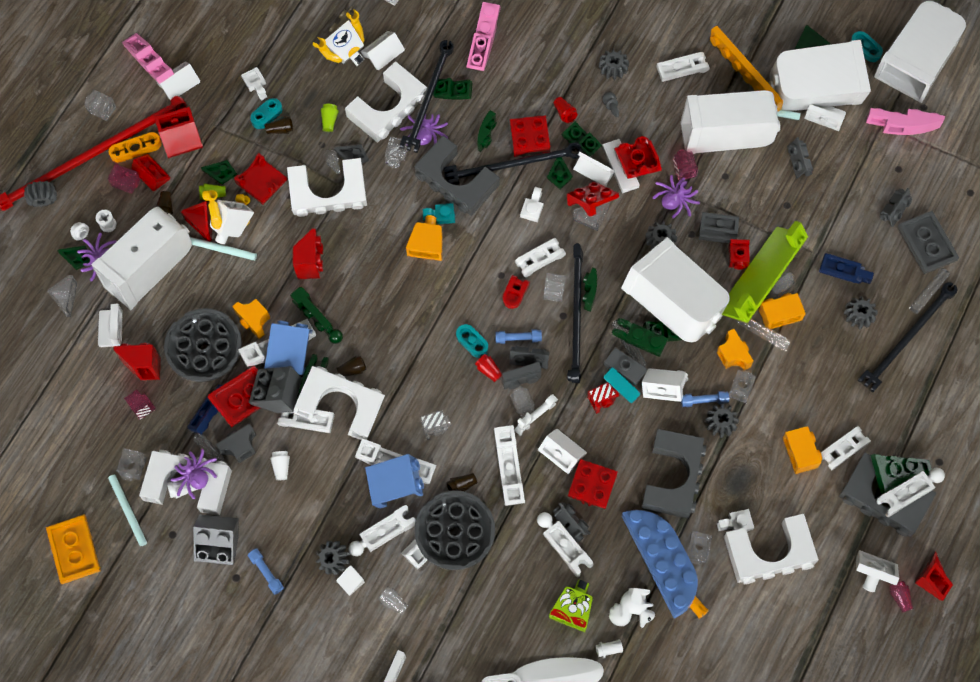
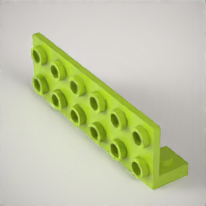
M794 221L789 229L775 228L730 291L729 303L722 315L745 323L749 322L807 240L808 235L801 222Z

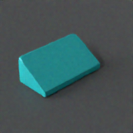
M611 368L604 375L603 378L631 404L640 396V392L614 368Z

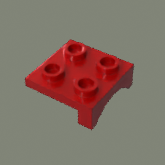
M546 115L510 119L514 157L530 152H550Z
M260 153L256 155L253 163L246 171L234 178L235 183L262 205L288 180L285 175L265 161V157Z
M592 182L588 186L576 188L574 191L567 193L568 206L579 204L586 211L587 215L591 217L596 215L597 206L619 198V193L598 182Z
M580 459L568 497L579 500L582 504L587 503L588 506L594 505L606 509L618 471Z

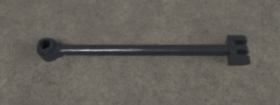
M443 40L440 43L441 54L410 136L403 135L399 146L401 149H404L405 144H407L406 150L411 151L414 145L413 152L418 153L421 140L416 138L446 58L454 51L452 41H449L448 50H445L447 49V40Z
M574 142L562 150L457 171L456 165L444 168V173H447L445 178L448 183L458 185L460 184L459 178L479 174L484 167L491 171L564 156L576 159L580 157L578 153H582V149L579 143Z
M576 243L573 246L572 368L567 372L568 381H572V383H580L581 379L580 331L583 251L581 245Z
M945 283L941 288L940 296L872 373L866 370L858 381L861 383L867 378L868 381L864 386L867 388L873 383L874 385L870 391L874 392L882 383L878 377L947 299H951L956 295V285L952 287L953 291H949L947 287H951L953 283Z

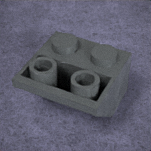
M291 366L258 369L249 403L275 413L294 412L302 377Z
M199 514L193 526L194 561L234 565L239 538V518Z

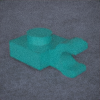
M454 204L435 205V210L424 208L423 221H425L427 215H432L437 218V224L455 223Z

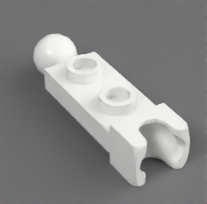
M937 467L930 470L929 476L922 471L880 496L876 502L879 505L882 503L890 505V509L885 514L886 517H890L934 490L935 486L933 483L942 482L945 478V473L941 468Z
M402 506L394 511L393 514L360 533L362 541L351 542L348 547L349 553L352 556H360L366 547L372 552L402 532H406L414 527L416 522L414 517L404 519V516L409 512L408 506Z
M540 513L537 517V523L539 526L547 528L543 535L566 562L574 575L580 577L581 570L578 565L585 564L588 568H591L593 561L581 549L560 521L553 524V518L549 513Z

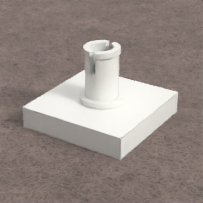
M861 550L858 551L856 571L867 574L863 584L865 590L875 592L879 579L897 585L899 580L898 564Z

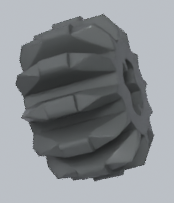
M613 49L611 53L606 50L605 54L601 55L599 69H601V75L606 74L607 79L613 77L615 81L617 76L622 79L623 74L628 72L629 60H627L626 54L622 55L621 50L615 52Z
M48 181L33 182L24 188V197L30 206H48L57 200L55 186L53 183H48Z
M664 221L661 225L655 222L654 227H648L645 238L647 239L646 244L651 245V250L667 237L673 243L677 242L676 229H671V224L666 226Z
M860 296L859 299L852 298L851 302L846 304L847 309L844 311V315L847 316L846 322L852 321L851 326L858 325L859 329H862L863 325L866 328L870 327L871 323L875 322V316L878 314V311L874 309L876 303L870 304V298L865 301L863 296Z
M721 404L719 409L715 405L712 408L713 411L709 410L707 412L708 417L705 419V422L709 424L707 430L713 429V436L718 432L719 436L723 438L724 433L727 436H731V431L737 430L736 424L739 423V419L735 418L737 412H730L731 406L725 409L724 404ZM721 419L725 420L723 423L719 422Z
M327 541L326 545L321 544V551L316 552L320 559L315 561L316 563H321L319 569L325 570V574L328 575L331 573L337 575L339 571H345L346 567L344 564L350 563L346 559V556H349L350 553L344 552L347 546H340V541H335L334 543Z

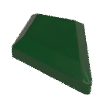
M562 157L555 160L547 175V179L559 190L573 178Z
M228 160L201 167L204 173L220 184H224L237 176L236 171Z
M86 246L57 250L75 270L84 267V263L88 264L90 262L88 257L81 258L84 254L89 253L79 254L77 252L78 250H87Z

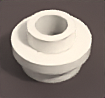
M75 223L70 230L72 237L75 240L84 239L89 233V227L85 223Z

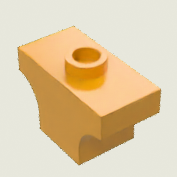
M257 299L249 304L237 302L232 306L235 314L241 319L239 320L240 324L246 330L249 328L258 339L265 335L263 326L271 318L268 311Z
M735 329L728 331L725 337L726 343L718 347L717 355L726 369L731 366H740L744 370L750 368L754 360L748 352L749 348L746 342L741 341Z

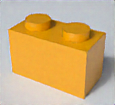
M787 293L778 299H766L759 308L766 330L802 321L806 314L798 293Z
M806 426L785 432L783 441L795 474L818 468L822 461V455L820 450L816 449L814 444L816 442L815 435L812 431L810 432L809 427Z

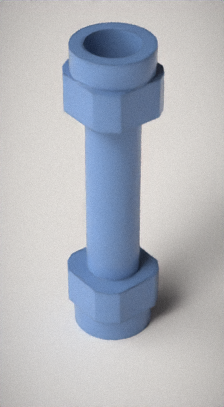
M532 329V332L523 333L495 332L496 343L505 344V341L515 340L542 341V332L537 329Z
M718 391L717 394L701 396L685 394L683 395L681 405L682 407H692L693 404L710 402L725 404L729 403L728 391Z
M258 549L252 550L247 556L253 564L257 565L266 578L270 590L274 595L284 589L279 579H275L263 561L264 557Z

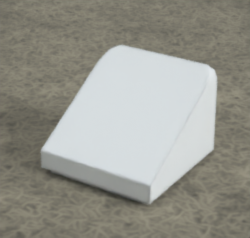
M416 539L401 553L416 569H419L427 561L419 550Z
M351 565L336 580L349 596L365 583Z

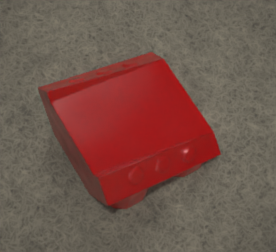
M645 136L638 137L635 143H623L614 148L627 179L662 171L660 160L652 141L648 140Z

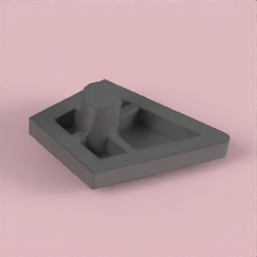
M361 144L334 148L335 152L344 160L361 158L362 164L369 161Z

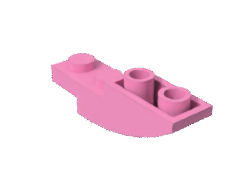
M487 2L482 3L467 68L480 71L485 70L497 29L500 5Z
M871 108L866 123L884 126L883 133L914 135L940 128L945 116L938 113L923 112L918 109H908L905 115L900 112L884 111L881 108Z

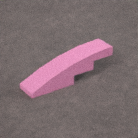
M137 33L122 42L138 63L159 84L174 75L172 69L163 62L161 56Z

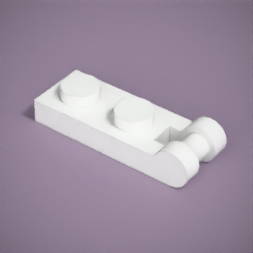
M704 52L660 62L656 66L662 82L698 72L705 73L710 69L709 64L705 62Z
M316 410L312 420L293 412H284L278 418L277 424L283 427L289 426L331 433L334 413ZM289 414H294L293 419L288 418Z

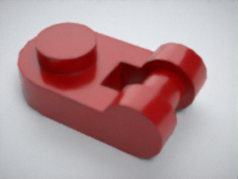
M512 275L503 293V304L509 309L519 307L529 288L530 281H522L517 276ZM514 287H520V290H516Z

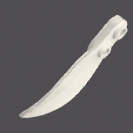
M551 658L526 664L513 673L487 676L482 682H598L603 676L604 669L600 663L586 658Z

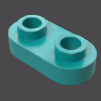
M863 31L853 34L851 41L861 40L866 60L876 62L881 58L883 49L874 39Z
M271 98L257 108L250 117L253 127L264 129L266 123L274 121L282 113L281 102L278 99Z
M464 324L458 327L456 338L472 356L481 358L484 354L488 353V342L471 325ZM464 334H468V335H469L468 338H464V337H462V336H463ZM476 347H482V350L477 351Z

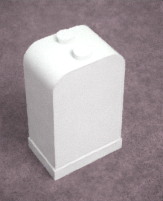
M925 1L921 3L891 48L883 56L874 77L922 103L965 30L966 22L964 18L953 12L950 8L936 2Z
M861 40L784 51L778 56L770 71L769 84L783 100L782 110L786 111L806 110L810 104L817 107L859 105L863 103L871 92Z
M771 91L699 96L688 95L680 122L686 155L764 147L773 143L777 132H780L777 105Z
M155 207L91 265L103 287L129 310H132L189 252L192 246L188 234L190 231L183 224L180 225L170 213L167 214L160 207Z
M668 237L631 267L621 287L623 291L630 294L686 342H696L705 333L710 334L716 328L715 324L723 316L722 313L730 299L728 292L676 247Z

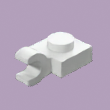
M257 67L241 75L250 92L256 90L261 101L268 98L263 88V85L266 84L265 79Z
M535 187L532 199H525L520 214L521 218L534 222L539 221L544 203L539 202L542 196L541 188Z
M749 509L729 513V519L719 520V523H717L718 531L742 528L750 531L754 529Z

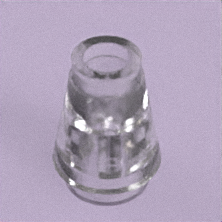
M388 586L378 598L381 601L380 604L400 615L409 606L394 588L391 589Z

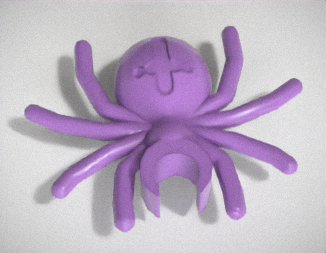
M425 114L416 138L421 140V145L428 144L432 139V135L435 144L437 142L435 133L448 139L445 134L436 130L448 125L446 122L435 126L439 121V114L436 116L435 121L433 114L429 120L425 119ZM408 115L409 120L415 123V120ZM405 126L400 128V130L412 129L413 126Z
M670 175L672 188L661 182H656V185L669 190L658 192L652 198L655 199L659 195L665 194L662 198L663 207L671 210L678 208L677 212L672 215V218H675L680 213L683 204L688 216L691 217V211L685 201L700 204L699 201L688 199L697 194L698 190L691 193L692 186L687 190L683 187L687 185L684 177L679 180L675 187L673 175Z
M99 233L94 249L91 243L84 239L83 242L91 250L77 251L79 254L89 253L81 257H88L90 259L88 264L84 263L83 265L90 266L110 249L103 248L110 244H115L117 241H108L99 248L102 233ZM92 265L91 267L81 269V272L93 270ZM95 270L92 274V277L90 278V281H93L96 276Z
M201 449L198 461L190 451L189 455L193 460L184 457L187 460L186 466L180 462L179 467L177 465L174 466L183 475L171 478L172 482L183 480L178 489L177 496H180L186 484L189 495L192 499H195L190 484L195 489L204 488L208 482V475L204 470L211 473L214 478H217L213 470L203 467L210 462L217 461V458L201 463L204 449Z

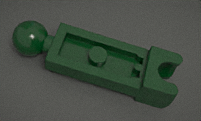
M302 286L291 293L290 297L293 299L292 302L300 311L302 310L308 319L312 318L315 321V327L320 332L324 331L331 343L338 344L342 341V332L332 328V324L314 306L310 295Z

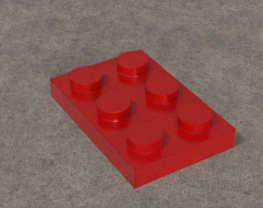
M255 365L216 389L207 397L231 427L260 409V407L249 403L258 372Z

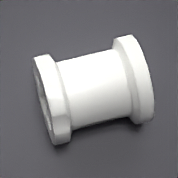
M101 210L96 214V221L103 232H112L116 228L117 223L109 210Z

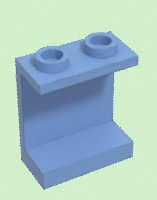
M278 321L277 324L271 323L264 369L291 366L299 375H304L309 333L312 334L313 330L307 329L308 325L297 323L296 327L289 326V322Z
M410 454L365 467L373 506L381 509L387 507V502L411 494L423 496L422 489H424V483L418 471L420 470V464L418 459Z

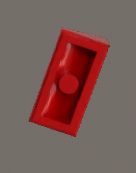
M149 154L133 159L131 169L136 171L135 173L152 191H156L170 180L171 177Z

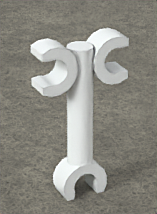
M552 394L531 414L527 412L523 419L520 418L517 421L519 424L515 428V432L521 436L525 430L530 428V424L548 409H552L558 399Z

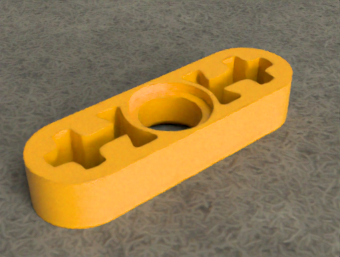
M150 132L114 144L109 148L108 152L114 162L120 163L156 151L161 147L162 142L157 133ZM139 144L140 148L137 151L130 150L131 146Z

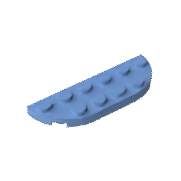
M643 510L622 512V518L673 618L682 615L688 610L695 598L698 579L694 566L676 532L666 520L654 513Z

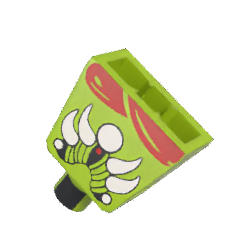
M578 580L575 589L566 586L552 608L549 618L586 632L593 599L592 596L586 594L589 583Z

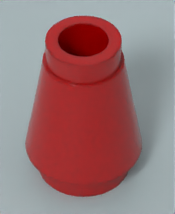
M562 97L554 100L553 104L562 121L571 123L577 118L576 108Z
M484 354L475 363L477 370L494 382L502 376L501 371L491 356L488 357Z

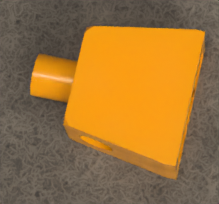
M427 215L425 223H415L406 246L407 256L442 261V226L436 225L437 218L435 216Z

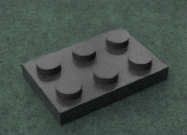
M933 211L898 225L900 233L924 274L958 261L959 256Z

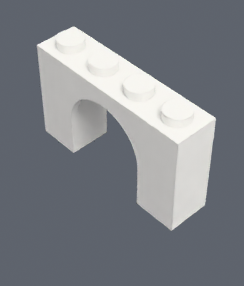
M396 61L383 72L384 82L401 97L399 104L395 108L388 111H377L372 109L358 96L345 107L347 118L377 143L381 139H385L394 127H398L402 119L407 115H411L417 105L422 104L427 91V87Z
M361 158L342 160L345 179L344 186L337 195L330 198H321L311 192L306 165L287 167L293 214L302 217L307 216L308 213L324 214L330 210L341 212L345 208L362 209L363 206H367Z
M312 366L293 413L312 420L320 400L326 394L343 392L349 395L356 405V415L348 435L360 440H367L385 395L378 389L363 387L364 385L358 381L351 382L346 380L341 374L334 375L323 367L317 366L316 368Z
M166 450L152 451L139 495L141 499L146 502L163 505L168 487L167 483L179 473L174 466L177 465L179 467V462L186 466L187 460L184 457L189 458V456L181 453L178 456L171 455ZM202 458L201 463L207 461L208 459ZM216 461V463L210 462L203 466L213 470L217 478H214L211 473L204 470L208 475V482L202 488L197 508L202 513L220 516L232 470L227 463Z
M804 514L784 518L781 524L788 543V553L784 559L777 562L764 561L754 553L746 528L726 532L724 540L737 583L750 584L755 582L757 578L763 577V580L775 577L777 573L782 572L783 575L795 572L794 569L802 568V570H808L814 567L818 557Z

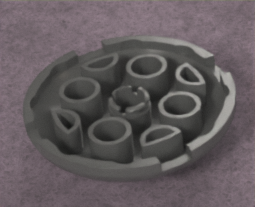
M196 309L185 313V316L171 325L165 337L164 352L170 367L179 376L196 382L211 381L226 374L237 362L240 355L238 349L242 347L241 335L237 325L223 312L214 309ZM204 344L209 345L206 349H203V351L200 349V347Z
M447 491L434 496L433 499L421 508L415 522V539L419 550L429 562L447 570H463L476 565L488 554L495 538V522L491 511L481 499L464 491ZM453 528H459L461 531L456 536L450 534V530Z

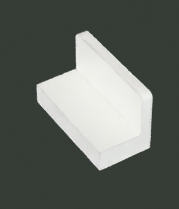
M387 31L360 52L364 58L371 60L376 70H380L405 49L395 32Z
M184 62L172 70L174 75L160 84L157 82L171 100L173 97L180 96L199 84L200 80L191 65Z
M810 104L804 119L839 131L846 112L831 106L817 107Z
M579 152L578 155L580 157L573 170L606 187L614 170Z
M111 304L110 310L99 311V347L120 346L122 344L123 310L119 304Z
M649 368L642 381L643 398L681 402L683 398L682 383L685 379V372Z
M558 429L548 434L538 451L567 474L572 472L578 461L587 453Z

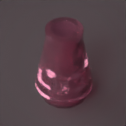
M905 581L889 586L891 590L889 593L900 607L902 613L914 609L909 585H906Z

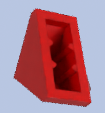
M207 201L183 209L181 214L184 220L206 241L211 242V216Z
M935 551L915 584L943 601L953 584L946 576Z

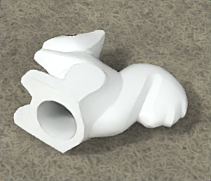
M629 588L621 597L620 604L615 603L610 608L609 619L617 626H625L630 622L632 614L639 615L641 628L646 623L652 621L655 618V613L647 608L652 607L653 603L646 602V595L650 594V590Z

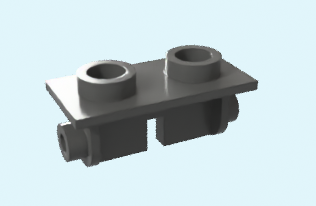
M799 137L787 146L796 179L803 174L805 176L813 174L810 159H805L809 156L807 145L803 140H799Z
M909 188L906 191L903 189L896 190L889 200V203L894 205L886 204L880 213L881 220H890L891 227L901 219L904 210L912 202Z
M511 347L509 364L527 366L539 362L541 368L548 369L550 352L546 351V349L533 348L532 352H528L529 348Z
M559 503L562 508L557 507L554 509V517L563 526L569 522L570 526L566 530L574 540L580 542L584 538L583 534H591L588 530V524L576 516V510L571 504Z

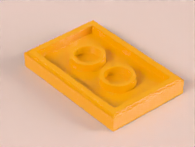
M85 514L46 527L61 584L101 571Z

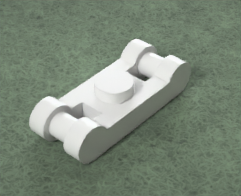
M553 238L518 257L515 263L518 267H521L524 277H528L549 263L563 258L566 252L563 248L559 247L558 240ZM552 249L554 252L550 254L548 250ZM531 260L533 264L528 266L526 262Z
M859 426L821 452L822 460L825 459L831 471L871 442L868 437L861 433L862 430ZM855 437L859 442L856 444L852 438ZM834 451L839 456L836 459L831 455Z

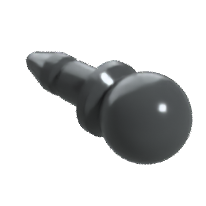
M612 92L605 93L602 97L604 105H606L607 109L611 110L615 117H619L616 95Z

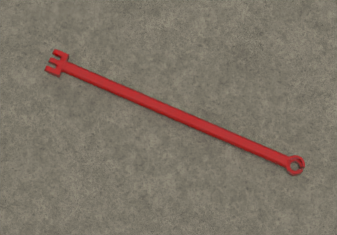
M173 97L170 100V105L28 184L39 181L50 182L108 150L112 145L120 143L156 123L154 117L186 108V102L182 97ZM28 184L8 195L6 192L0 195V209L5 211L14 206L12 202L24 196V188Z

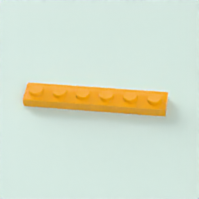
M718 26L712 28L710 35L712 45L717 46L722 56L732 63L734 70L740 72L744 81L750 84L754 91H771L777 105V112L782 110L783 100Z

